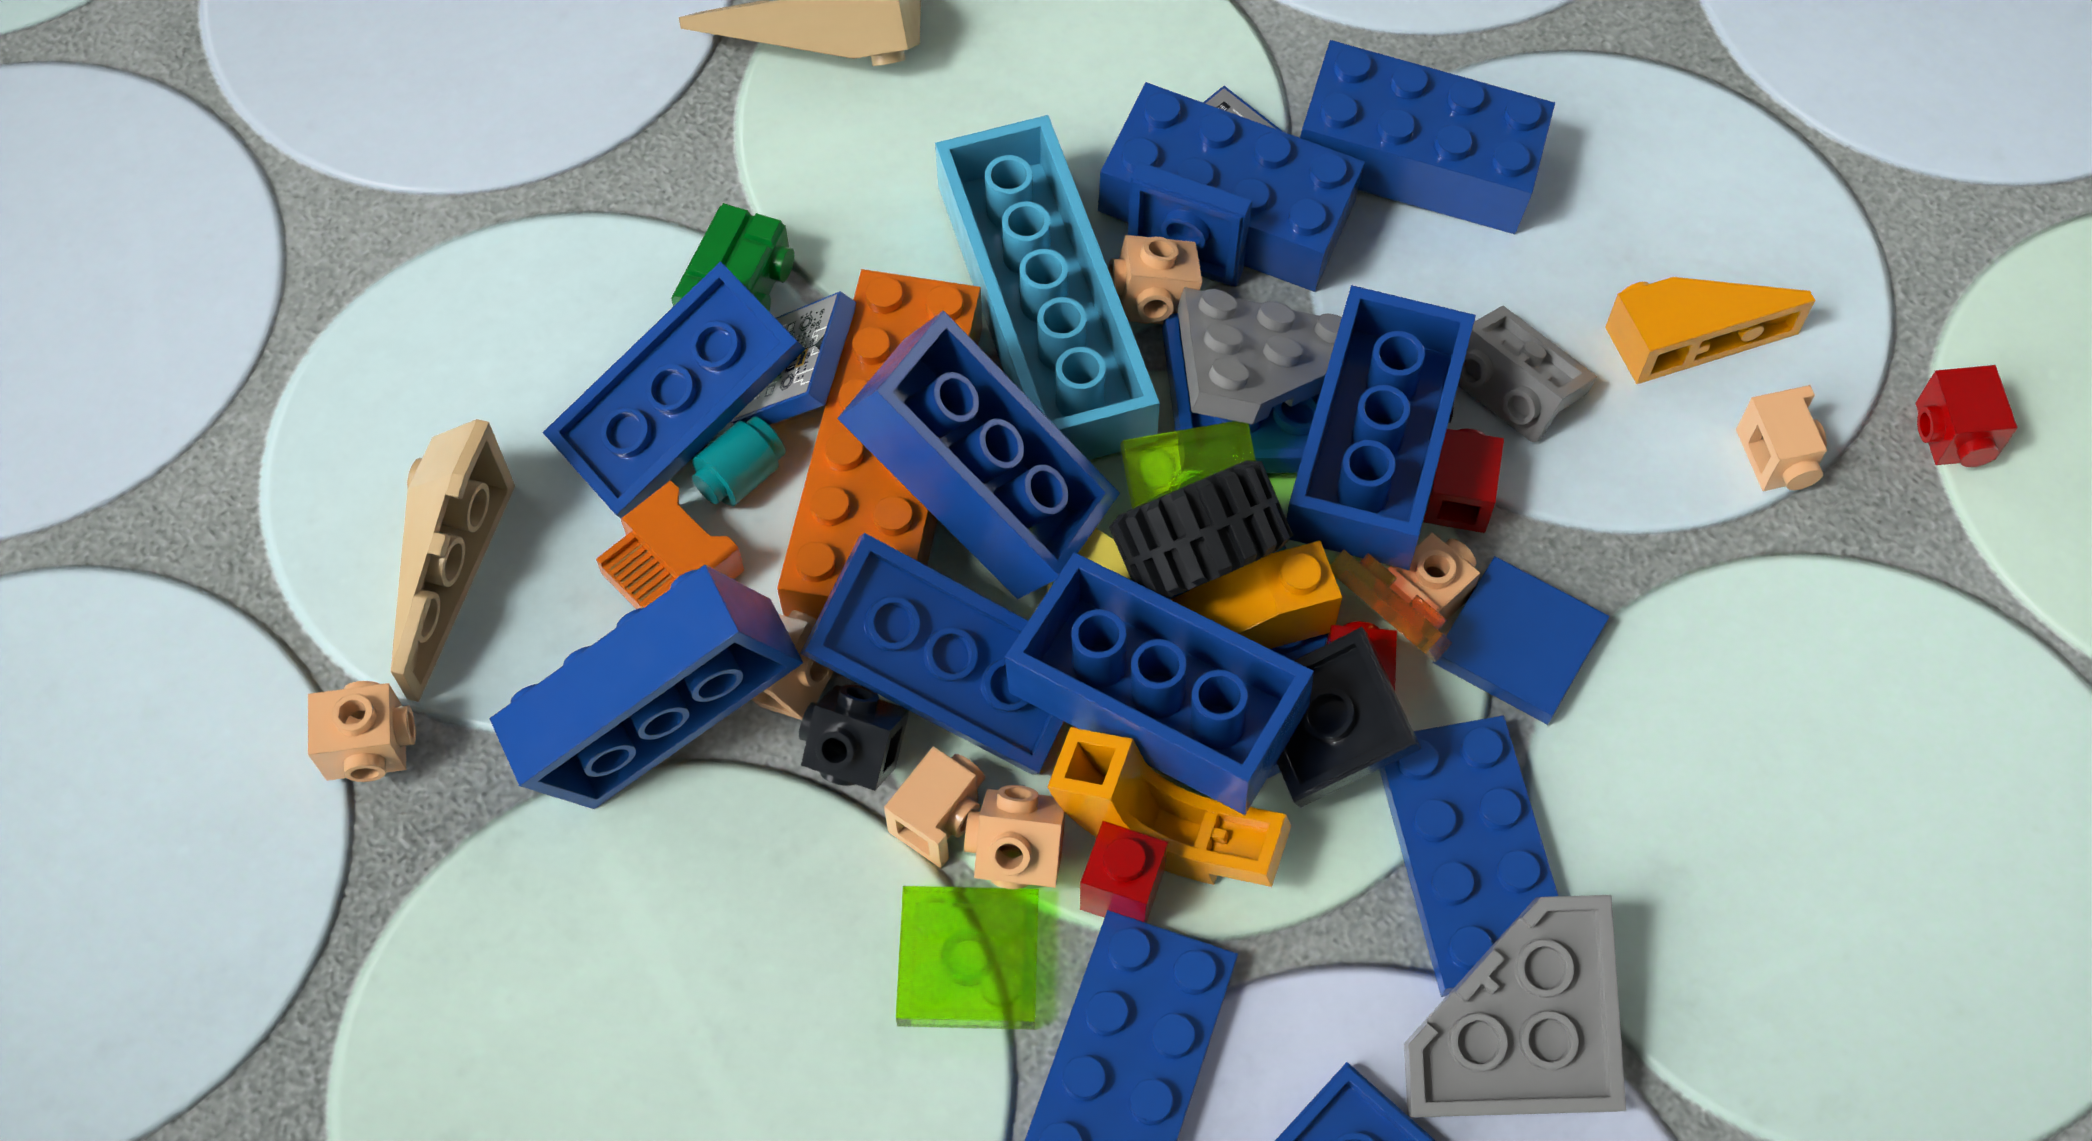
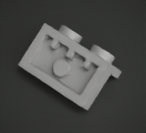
M1501 306L1474 321L1458 386L1529 441L1536 442L1544 436L1557 413L1587 395L1597 376L1505 306Z

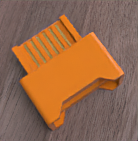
M671 480L621 518L626 536L596 559L601 574L636 609L645 608L670 590L671 584L679 576L688 571L699 569L703 565H707L732 579L737 578L745 571L738 546L728 536H710L680 507V490Z

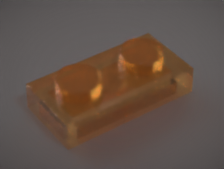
M1343 550L1331 563L1330 566L1336 578L1431 660L1436 662L1452 644L1439 631L1447 620L1418 595L1408 604L1393 592L1390 587L1398 578L1369 553L1358 562L1346 550Z

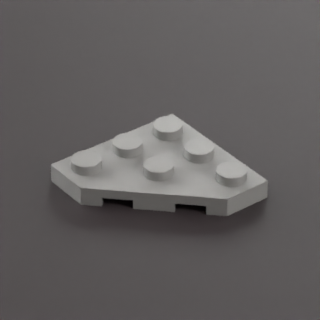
M1184 287L1177 309L1191 411L1193 413L1255 424L1268 418L1272 407L1285 402L1292 407L1320 394L1342 319L1341 316L1329 313L1319 316L1295 311L1284 304L1273 301L1258 303L1234 298L1230 294L1217 289L1201 291Z
M1611 895L1537 897L1527 906L1404 1043L1408 1116L1441 1117L1626 1111Z

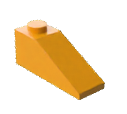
M1670 277L1651 284L1648 282H1638L1618 293L1605 328L1635 383L1640 384L1797 335L1816 300L1811 292L1807 290Z
M1316 541L1267 555L1170 600L1268 649L1329 633L1331 625H1336L1342 595L1321 541Z

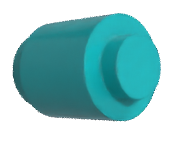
M752 417L746 423L738 421L693 458L692 462L696 471L692 476L693 483L699 492L711 503L718 504L722 501L728 506H735L779 468L778 460L786 453L784 444L777 433L762 419Z

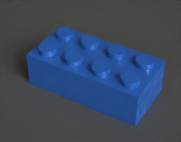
M1330 40L1300 138L1365 161L1358 189L1360 191L1516 234L1533 193L1555 102Z
M1145 82L1100 171L1098 212L1128 222L1130 178L1138 162L1251 199L1252 207L1244 266L1315 292L1356 201L1365 161Z
M1351 285L1289 501L1286 519L1293 533L1289 540L1304 544L1321 541L1324 549L1410 570L1476 315Z
M942 311L906 337L837 418L1017 600L1056 580L1074 552L1078 554L1120 494L945 311Z
M1075 552L1005 656L1009 693L1078 729L1133 739L1143 759L1149 766L1243 815H1246L1309 708L1314 676L1313 670Z
M703 565L699 569L688 571L679 576L671 584L670 590L645 608H639L624 615L618 621L614 630L593 645L580 648L571 653L564 660L563 666L544 680L518 691L511 698L509 705L489 719L520 787L595 809L804 662L770 598L707 565Z

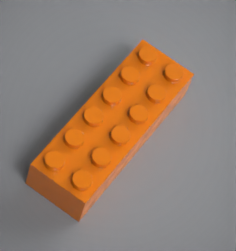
M861 269L853 299L856 302V309L823 412L777 587L784 616L789 617L791 612L796 610L816 620L818 619L859 536L863 533L874 537L926 566L928 565L938 519L837 418L899 344L942 311H945L979 345L983 328L981 287Z

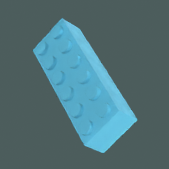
M1049 115L936 142L938 187L973 286L981 287L982 312L1004 373L1088 460L1157 442L1160 402Z

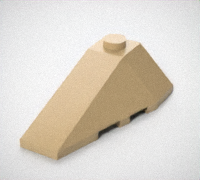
M760 0L695 12L679 17L681 29L852 59L871 56L872 66L906 60L904 50L911 49L920 44L921 0Z
M479 419L432 437L423 458H417L414 461L408 475L391 673L405 697L419 702L515 488L490 423Z

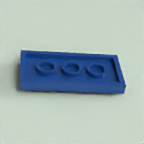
M720 261L542 433L614 514L622 518L665 485L788 367L805 348Z
M866 533L859 536L800 654L1032 775L1040 773L1064 722L1009 693L1005 656L1028 620Z
M1504 715L1414 731L1421 749L1379 769L1441 997L1447 996L1535 898L1558 896Z
M1107 910L1025 1141H1178L1238 954Z

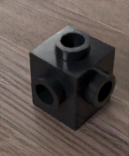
M836 685L818 703L811 702L803 715L799 729V739L806 741L801 766L820 772L821 776L831 783L842 786L856 784L876 791L896 768L910 711L902 706L879 699L877 693L863 686Z

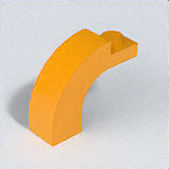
M1073 727L1069 728L1047 787L1062 810L1093 836L1097 837L1102 821L1167 841L1165 871L1212 885L1215 884L1217 876L1272 887L1291 830V824L1286 814L1250 807L1246 815H1243L1216 800L1189 792L1169 782L1157 774L1145 762L1134 740L1131 738Z

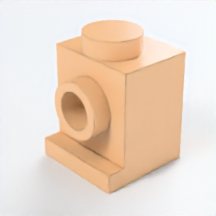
M1811 385L1752 397L1736 428L1762 491L1787 487L1789 490H1800L1815 484L1823 477V471L1819 463L1827 451V441L1823 426L1818 420L1812 418L1808 409L1815 396Z
M1432 532L1416 547L1410 570L1390 566L1382 573L1374 603L1422 644L1468 601L1480 576V572L1475 569L1476 559L1471 550L1461 541L1451 538L1447 542H1443Z
M933 746L884 806L888 832L939 868H942L949 859L948 838L951 835L957 838L962 836L966 831L969 811L979 812L980 804L977 803V789L985 780V775L966 757L954 754L950 758Z

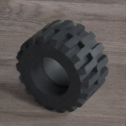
M1249 460L1120 514L1109 526L1131 580L1166 598L1212 581L1281 549L1293 536L1262 461Z

